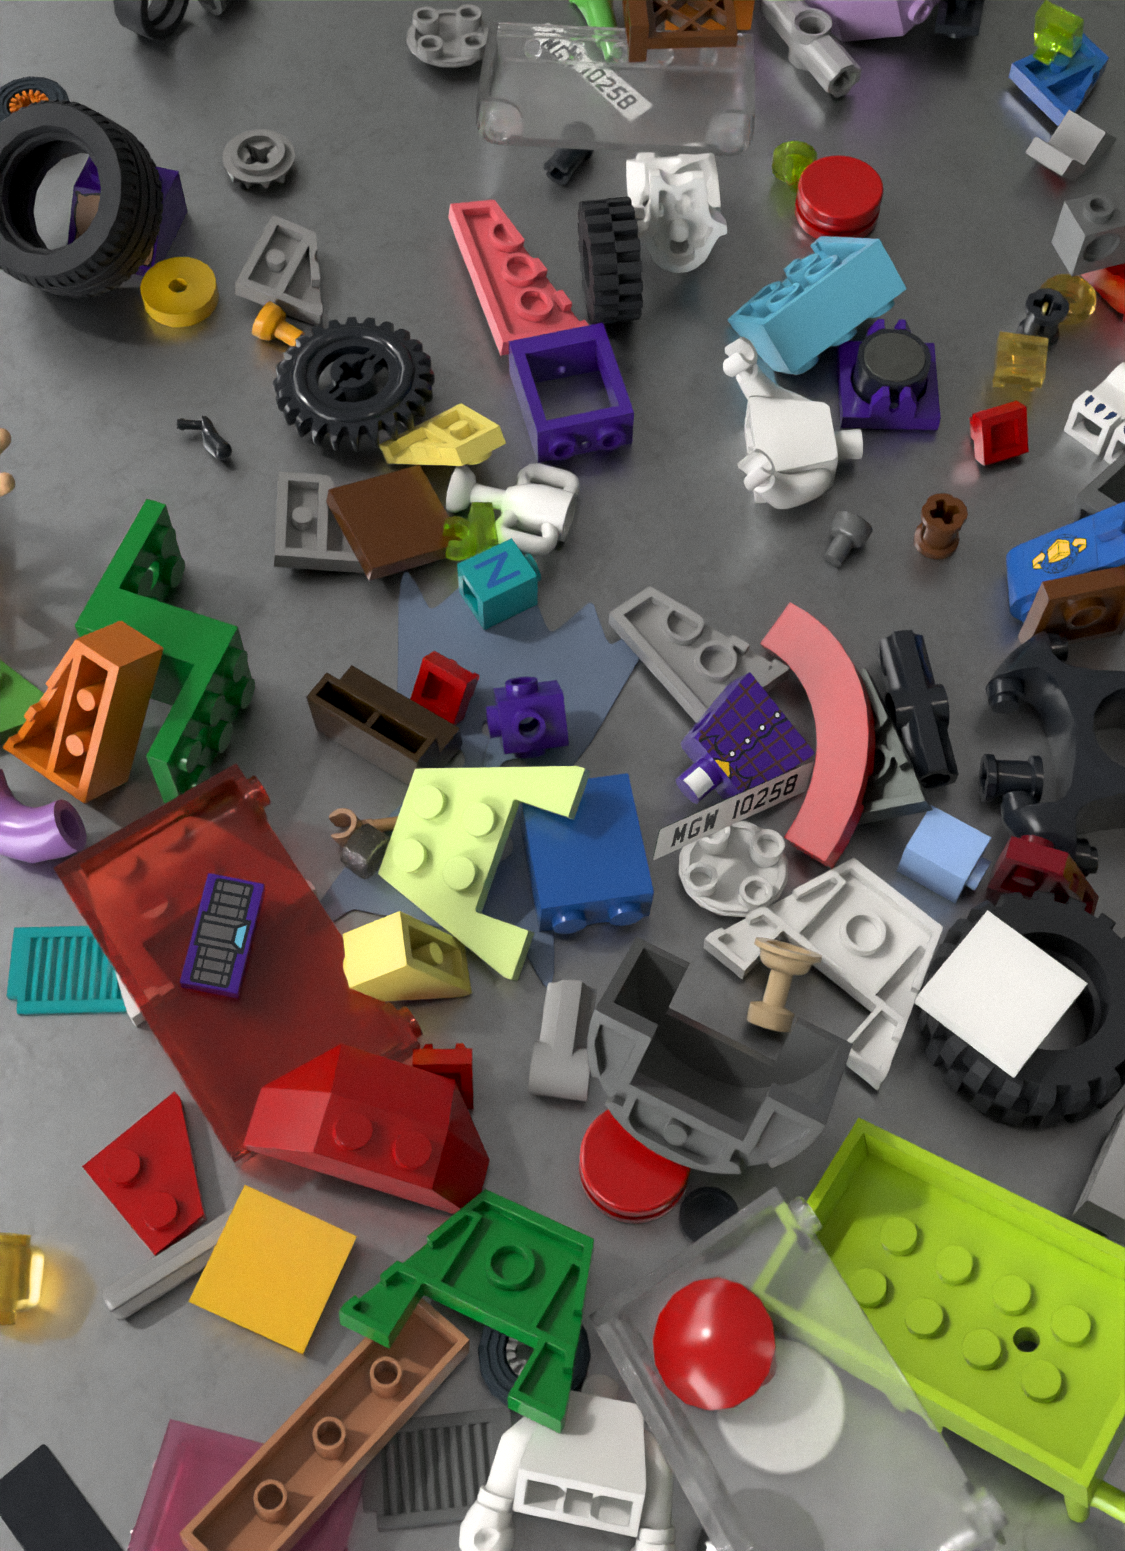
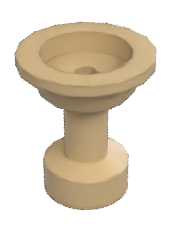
M756 937L754 944L760 949V960L765 966L771 968L763 1001L750 1002L746 1020L770 1030L790 1032L795 1014L785 1008L793 975H805L808 973L814 963H821L822 955L787 942Z

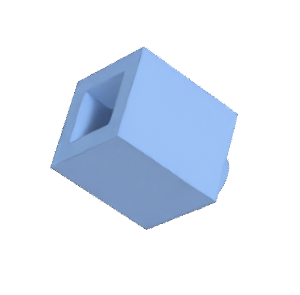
M931 805L933 810L927 811L905 847L897 872L956 904L966 886L976 891L985 876L991 861L984 858L983 855L991 837Z

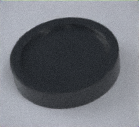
M711 1186L701 1187L689 1193L683 1200L679 1211V1226L683 1235L690 1243L702 1249H717L729 1243L735 1236L740 1222L739 1209L735 1200L724 1190Z

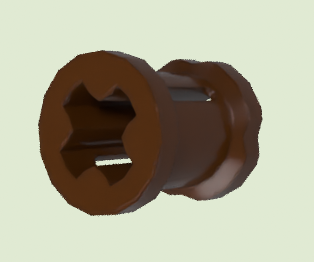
M937 493L930 496L923 505L920 513L922 522L917 526L913 540L914 546L920 554L933 560H943L951 557L956 552L960 541L959 531L967 520L968 512L962 500L947 493Z

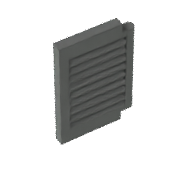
M508 1407L410 1418L361 1471L363 1512H376L378 1531L463 1521L467 1512L477 1500L480 1487L487 1484L502 1435L512 1427L510 1409Z

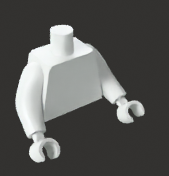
M740 337L725 347V354L729 357L723 362V371L730 377L736 376L737 382L748 400L744 424L748 455L738 462L737 466L747 474L744 478V484L746 489L753 491L755 504L768 502L776 509H790L818 498L833 486L838 460L862 458L863 438L861 430L834 431L830 406L824 402L811 401L802 395L775 384L756 364L758 359L756 349L747 338Z

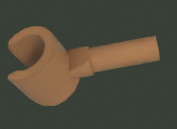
M339 808L329 815V820L336 827L351 826L347 831L332 834L331 837L339 846L347 850H353L364 842L367 835L393 831L398 816L360 820L350 809Z

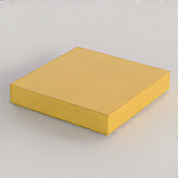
M244 1185L188 1302L303 1354L357 1236Z

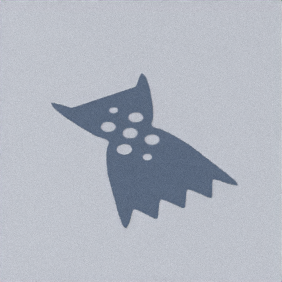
M405 572L402 576L398 605L397 692L409 699L411 698L422 659L434 650L448 659L455 660L458 665L468 671L479 675V680L474 695L470 699L465 717L455 725L460 728L462 746L459 748L465 757L462 768L500 767L505 761L511 759L525 761L530 767L573 766L592 742L639 661V657L623 639L614 644L608 642L594 604L588 603L555 631H549L538 605L483 630L460 595L459 588L440 605L432 609L428 607L410 574ZM517 677H536L538 682L557 680L564 695L569 746L548 748L544 755L535 758H516L514 753L504 755L500 739H490L482 732V726L487 721L486 706L495 705L493 688L505 687L507 680ZM402 804L388 817L399 816ZM517 810L509 833V837L513 842V850L505 860L499 861L482 913L535 932L527 957L542 984L547 988L548 983H552L554 976L555 949L553 930L539 932ZM393 831L374 833L362 845L319 902L309 920L306 930L307 937L316 934L352 910L388 916L401 911L428 925L443 928L378 875Z

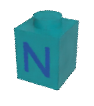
M512 538L457 564L459 593L483 630L538 605V582L542 580L540 569L532 555L529 553L523 555Z

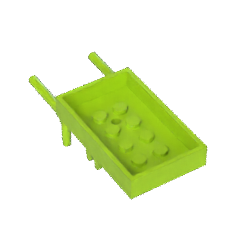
M858 1117L752 1289L754 1294L762 1300L774 1324V1330L794 1342L812 1348L827 1361L886 1393L896 1409L907 1414L909 1409L916 1412L928 1422L931 1429L938 1433H941L945 1427L1062 1493L1067 1514L1073 1521H1086L1090 1515L1091 1506L1098 1508L1125 1524V1492L1103 1480L1125 1437V1247ZM1023 1341H1032L1038 1347L1032 1352H1023L1017 1348V1345Z

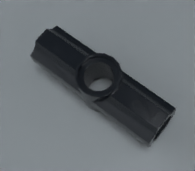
M912 629L894 631L890 636L880 639L876 649L886 687L884 703L924 792L939 791L943 787L955 783L959 775L947 730L950 721L947 693L942 684H935L923 635L914 633Z

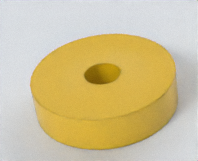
M172 257L162 260L153 265L145 273L141 281L140 290L147 313L153 320L165 326L187 327L195 325L209 317L219 301V291L213 271L204 262L194 258Z

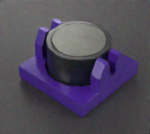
M877 319L867 329L866 338L863 341H847L837 346L840 428L938 430L941 416L934 343H924L918 336L912 334L906 320L899 319L894 329H886L884 319Z

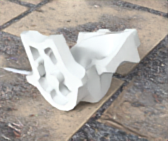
M700 148L684 149L678 156L660 157L655 152L638 153L636 159L626 160L628 196L631 198L635 209V218L643 219L637 221L640 244L647 247L654 263L663 270L683 273L696 269L705 262L717 239L727 234V222L721 214L719 181L714 154H703Z

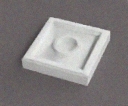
M987 910L920 991L914 1003L1011 1077L1015 1078L1088 983Z

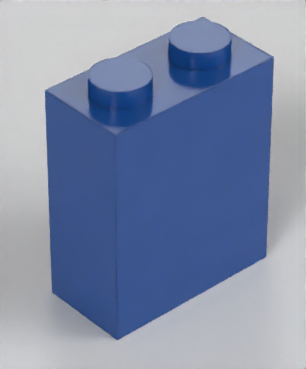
M628 773L588 778L574 820L525 803L519 804L518 818L539 932L554 930V932L559 934H570L584 929L587 925L610 922L614 926H626L638 922L642 917L650 915L654 890Z

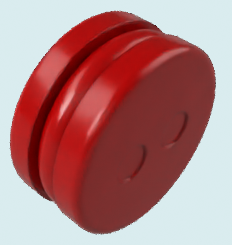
M833 155L812 162L803 170L798 182L795 216L799 225L806 233L816 239L821 236L864 238L874 229L878 221L884 193L882 179L869 164L850 156Z
M609 1109L601 1113L590 1124L581 1142L579 1176L583 1190L595 1208L613 1220L623 1223L641 1224L663 1217L681 1200L688 1184L690 1167L673 1162L636 1140L614 1118Z

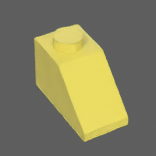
M398 911L343 934L345 949L343 968L349 988L383 1002L458 998L472 994L465 945L454 936L412 916Z

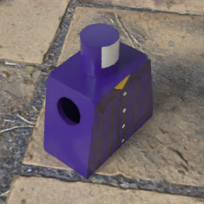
M751 672L733 680L725 687L681 741L682 749L694 764L676 778V784L684 796L695 804H698L714 789L722 799L726 800L782 775L809 759L815 752Z

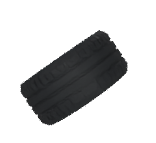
M63 99L34 102L28 107L20 108L8 118H5L0 123V269L28 285L55 295L68 298L73 297L75 299L82 297L92 298L93 296L102 295L104 292H110L114 288L121 286L123 281L129 280L133 274L135 275L139 267L145 263L146 258L152 251V247L156 243L163 213V192H161L162 184L159 180V172L156 169L155 162L150 158V153L137 140V137L101 113L80 103ZM80 153L89 154L97 167L101 186L98 211L87 231L73 243L50 250L37 232L34 217L37 190L47 172L59 161Z

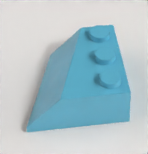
M820 236L810 245L814 254L803 259H794L783 269L787 276L783 282L776 281L763 287L727 320L741 337L747 338L754 345L757 354L773 371L791 375L806 372L819 361L817 355L829 346H839L850 340L857 333L856 326L868 317L871 319L876 318L889 311L895 304L893 299L907 289L880 239Z

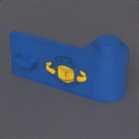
M1125 501L1017 545L1007 553L1006 569L1009 608L1014 618L1024 623L1043 581L1114 568L1125 564Z

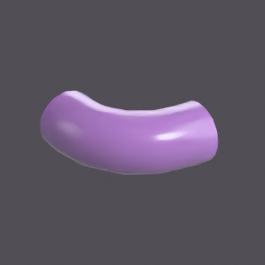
M0 769L1 856L36 863L66 857L84 849L87 838L85 826L79 813L68 801L60 799L45 806L35 808L25 806L14 797L7 784L3 769Z

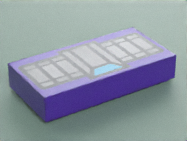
M208 873L180 979L182 988L239 999L266 891L265 884Z

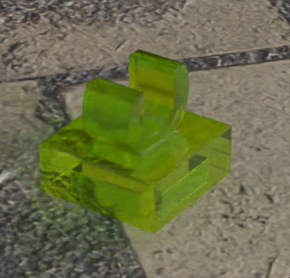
M1045 0L1035 14L1034 46L1038 47V49L1034 53L1033 58L1046 65L1051 64L1058 52L1072 58L1082 45L1084 19Z
M472 502L468 519L458 516L445 519L443 536H456L462 539V541L452 540L448 542L446 558L455 561L463 560L467 557L469 559L499 544L492 502Z

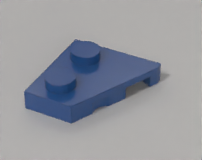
M1081 31L1012 63L1009 78L1059 126L1068 110L1074 113L1078 111L1105 72L1109 57Z

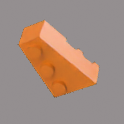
M118 621L75 639L46 682L48 689L40 701L29 707L24 715L25 723L17 734L8 738L2 748L84 804L128 782L164 648L123 621Z

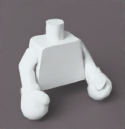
M591 1374L584 1379L580 1392L571 1390L566 1422L561 1434L524 1416L502 1435L487 1484L480 1487L477 1500L467 1512L460 1526L459 1547L462 1551H511L516 1536V1527L512 1520L514 1511L636 1537L635 1546L630 1551H677L674 1542L675 1526L671 1525L673 1469L655 1435L644 1430L643 1410L637 1404L617 1400L619 1387L615 1380L603 1374Z

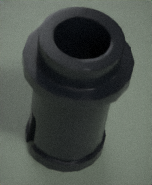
M581 126L567 129L562 134L561 145L551 158L544 163L543 169L547 171V177L556 184L565 185L568 183L581 162L590 159L594 154V136L589 130Z

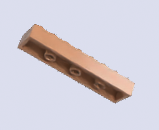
M421 1298L390 1349L365 1337L179 1533L183 1545L189 1551H290L469 1354L470 1339L423 1298Z

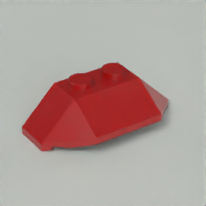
M342 1043L260 1089L241 1147L455 1214L482 1192L490 1161L455 1080Z

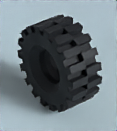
M626 196L579 202V222L577 223L579 235L578 250L580 252L579 262L580 272H582V288L585 294V307L587 308L590 324L640 320L642 316L641 308H643V281L641 276L643 268L640 259L641 246L640 239H638L637 220H635V209L631 198Z

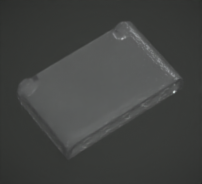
M490 22L476 98L477 130L482 138L489 143L508 146L691 155L713 153L714 156L739 155L746 151L752 143L756 115L754 34L738 33L737 47L647 49L646 62H629L625 28ZM656 30V32L676 31V30Z
M773 1187L589 1315L591 1322L716 1551H998L1006 1545V1540L1001 1529L1009 1525L1006 1514L986 1486L979 1490L975 1489L815 1235L822 1228V1225L812 1208L801 1195L791 1200L783 1191ZM719 1277L747 1286L762 1300L774 1324L777 1368L775 1376L768 1384L761 1386L754 1396L738 1406L708 1411L685 1404L666 1387L655 1365L653 1335L658 1316L674 1293L693 1281Z

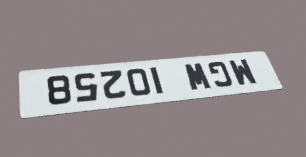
M814 761L661 828L658 833L653 860L805 792Z

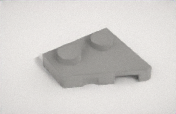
M272 215L235 282V294L261 305L272 301L280 306L286 315L314 326H321L323 303H321L320 270L317 263L316 232Z
M278 472L274 567L365 573L326 502L328 490L335 488L329 475Z

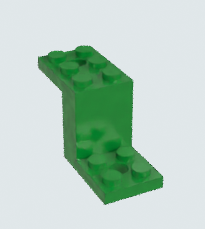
M146 499L76 621L75 628L79 637H82L118 621H123L164 648L150 699L171 705L172 708L146 758L166 808L178 803L189 809L194 797L200 798L204 794L210 779V766L217 752L223 753L228 747L233 733L232 723L239 709H245L251 702L255 690V680L250 673L247 661L248 653L244 650L238 626L163 603L170 588H175L180 583L184 574L185 561L181 556L176 540V531L172 526L166 504Z

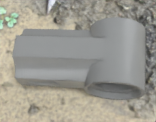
M569 979L548 983L541 1021L540 1041H535L532 1052L528 1094L587 1102L591 1077L587 1053V1038L590 1021L595 1010L596 988L585 985L583 981Z

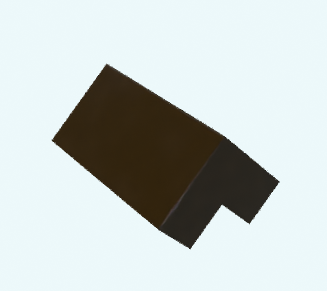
M353 665L350 666L340 680L326 672L306 696L317 731L407 785L410 784L415 769L444 768L462 746L459 727Z

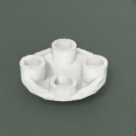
M739 821L684 846L679 855L678 874L686 893L700 907L720 916L745 917L749 912L763 905L768 907L780 898L788 882V860L784 853L785 842L782 836L772 829H763L750 822Z

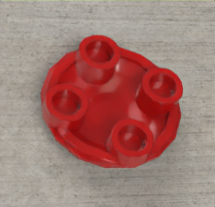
M719 1277L693 1281L674 1293L658 1316L653 1335L655 1365L666 1387L685 1404L708 1411L734 1408L754 1396L761 1386L768 1384L775 1376L777 1363L775 1358L776 1340L774 1324L762 1300L747 1286Z

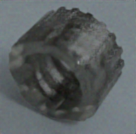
M369 823L364 824L353 833L345 844L340 861L360 878L368 879L380 868L391 837Z

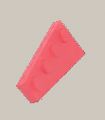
M495 199L450 204L448 218L500 356L509 355V341L589 325L585 319L582 321L577 319L571 311V300L563 290L556 291L546 277L548 271L538 257H531L523 247L525 239Z

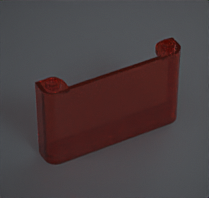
M235 763L53 868L203 1116L237 1168L259 1154L241 1147L259 1091L263 1086L341 1043L402 1063L413 1056L414 1049H420V1043L417 1039L423 1036V1032L415 1017L406 1006L397 1010L390 1002L385 1003L349 988L343 968L345 958L343 937L268 824L264 808L269 806L271 801L263 785L255 775L246 779ZM208 873L265 884L266 888L239 999L182 988L180 985Z

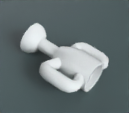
M534 463L528 464L519 471L515 486L502 490L476 483L475 475L468 466H456L448 486L446 510L451 513H457L468 508L471 503L501 510V516L494 523L491 530L494 542L500 544L512 538L522 554L529 553L534 557L545 556L555 548L557 541L564 542L566 540L574 518L577 496L581 486L579 478L568 470ZM516 526L528 533L512 530L510 528Z

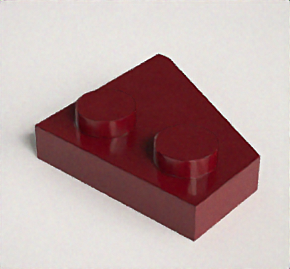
M1023 835L1021 838L1010 837L992 868L987 885L988 888L1007 894L1020 892L1023 898L1027 900L1031 899L1035 891L1051 892L1055 894L1054 901L1064 904L1071 897L1086 903L1084 911L1094 916L1099 896L1069 853L1054 849L1055 845L1051 841L1039 836Z

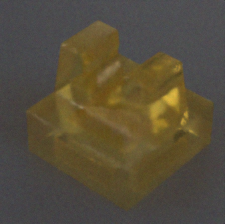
M1000 331L995 348L993 386L1003 388L1005 383L1021 385L1022 391L1032 392L1034 388H1041L1046 376L1048 338Z

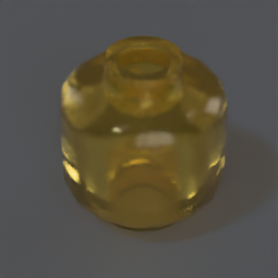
M0 1232V1325H15L17 1312H27L34 1309L41 1299L45 1253L42 1248L31 1244L32 1235Z

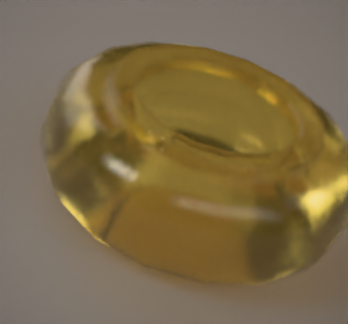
M1058 274L1048 278L1039 288L1059 291L1062 296L1070 297L1076 301V303H1069L1067 317L1059 324H1079L1086 321L1095 310L1097 298L1094 288L1088 281L1079 276L1071 277L1070 274ZM1045 302L1042 307V313L1044 315L1048 306L1047 302Z

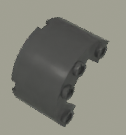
M636 936L594 1010L587 1038V1053L592 1077L599 1078L608 1096L605 1105L614 1118L636 1140L650 1150L678 1164L706 1172L742 1174L745 1166L768 1163L773 1168L786 1163L802 1153L815 1141L826 1126L853 1044L798 1017L776 1060H773L669 1008L690 963Z

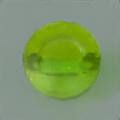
M802 141L784 142L773 151L772 173L777 179L786 182L791 192L797 193L801 173L809 164L818 159L817 152L811 145Z

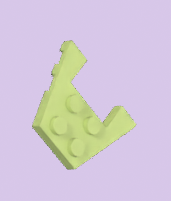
M579 766L415 769L378 875L505 978L518 981L535 932L484 915L482 910L519 804L525 803L574 820L590 771Z

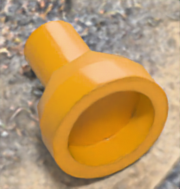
M272 301L267 302L262 307L252 326V335L259 339L271 341L278 338L292 347H297L295 342L297 337L305 335V332L286 322V313Z

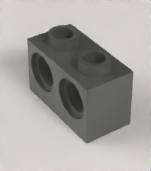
M1125 186L1064 201L1051 243L1071 277L1125 263Z

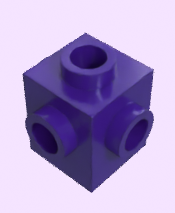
M517 677L507 680L505 687L493 688L495 705L486 706L487 725L490 739H500L504 755L514 753L516 758H535L544 755L548 748L569 746L564 695L557 680L538 682L536 677Z

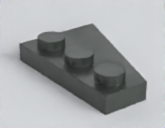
M866 668L858 670L867 690L873 713L875 755L873 774L868 776L866 790L861 802L864 809L857 825L932 811L933 809L873 677Z

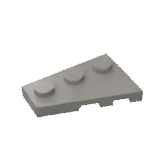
M652 586L647 587L609 613V625L696 723L728 684L751 672L766 692H769L789 677L791 668L775 658L772 662L751 651L749 649L750 644L734 634L730 638L705 624L703 616Z

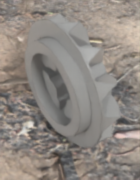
M266 129L250 130L237 135L226 145L222 155L224 170L229 173L232 183L243 182L248 190L255 184H262L267 190L271 181L284 183L286 173L294 171V160L296 158L294 147L287 137L276 131ZM251 157L261 162L267 159L268 163L263 165L261 162H255L252 164Z

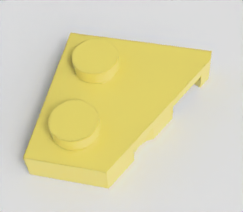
M460 403L415 426L412 431L407 430L399 434L397 441L389 439L379 445L386 462L389 464L463 466L465 464L475 465L487 460L492 455L493 450L506 444L498 424Z

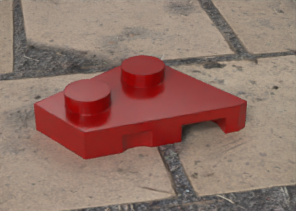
M175 1091L82 1166L154 1256L193 1233L207 1221L203 1196L199 1189L196 1174L197 1166L194 1151L190 1144L185 1120V1107Z

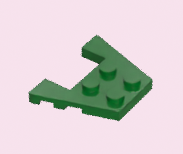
M484 1189L427 1236V1244L405 1262L402 1263L397 1260L380 1274V1282L360 1298L354 1295L345 1302L339 1310L340 1325L390 1349L421 1298L427 1296L534 1348L508 1394V1408L561 1434L566 1422L594 1253V1238Z

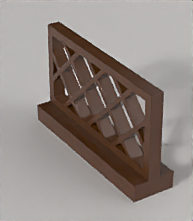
M622 0L629 62H646L647 49L737 47L738 31L733 0H713L712 2L708 0H670L667 4L661 0ZM686 3L700 11L691 19L677 11ZM711 18L724 26L725 30H708L701 25ZM665 20L679 27L677 31L656 32V27Z

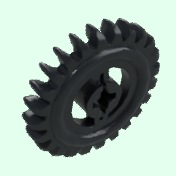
M348 317L346 323L342 325L336 319L330 320L328 322L329 328L323 329L318 325L311 328V337L300 335L295 339L297 347H288L283 352L284 360L276 365L277 377L273 381L276 406L279 411L283 412L285 423L288 426L295 424L299 437H304L311 430L313 442L316 446H320L325 435L330 433L332 447L335 451L339 450L343 437L349 436L354 451L358 452L361 437L366 434L372 441L373 446L378 449L380 430H385L393 441H397L398 430L396 422L399 421L402 426L412 431L414 428L413 415L421 418L424 417L426 414L425 402L430 403L433 399L432 387L435 383V375L431 369V357L423 352V344L416 339L410 340L409 331L398 329L394 332V324L388 321L376 326L375 318L367 317L363 323H358L356 317ZM333 363L330 370L332 382L321 390L318 386L320 375L329 364ZM385 367L389 373L388 381L378 393L375 375Z

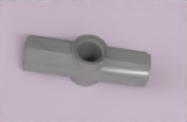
M761 0L760 12L789 46L788 59L790 63L798 69L809 71L827 93H832L835 98L848 94L854 84L860 80L861 68L832 35V20L830 16L822 10L810 8L804 0Z

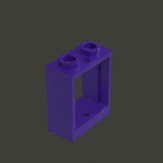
M603 323L509 341V373L538 463L550 460H566L574 455L599 450H614L620 446L632 444L634 410ZM600 371L612 407L546 420L535 383Z

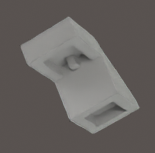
M1068 110L1049 142L1035 136L1025 153L1057 174L1075 181L1112 147L1117 138Z

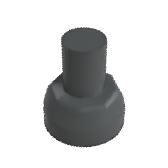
M838 511L831 527V535L834 539L826 551L824 559L831 565L841 567L851 548H860L867 542L873 532L871 525L862 517L852 512Z

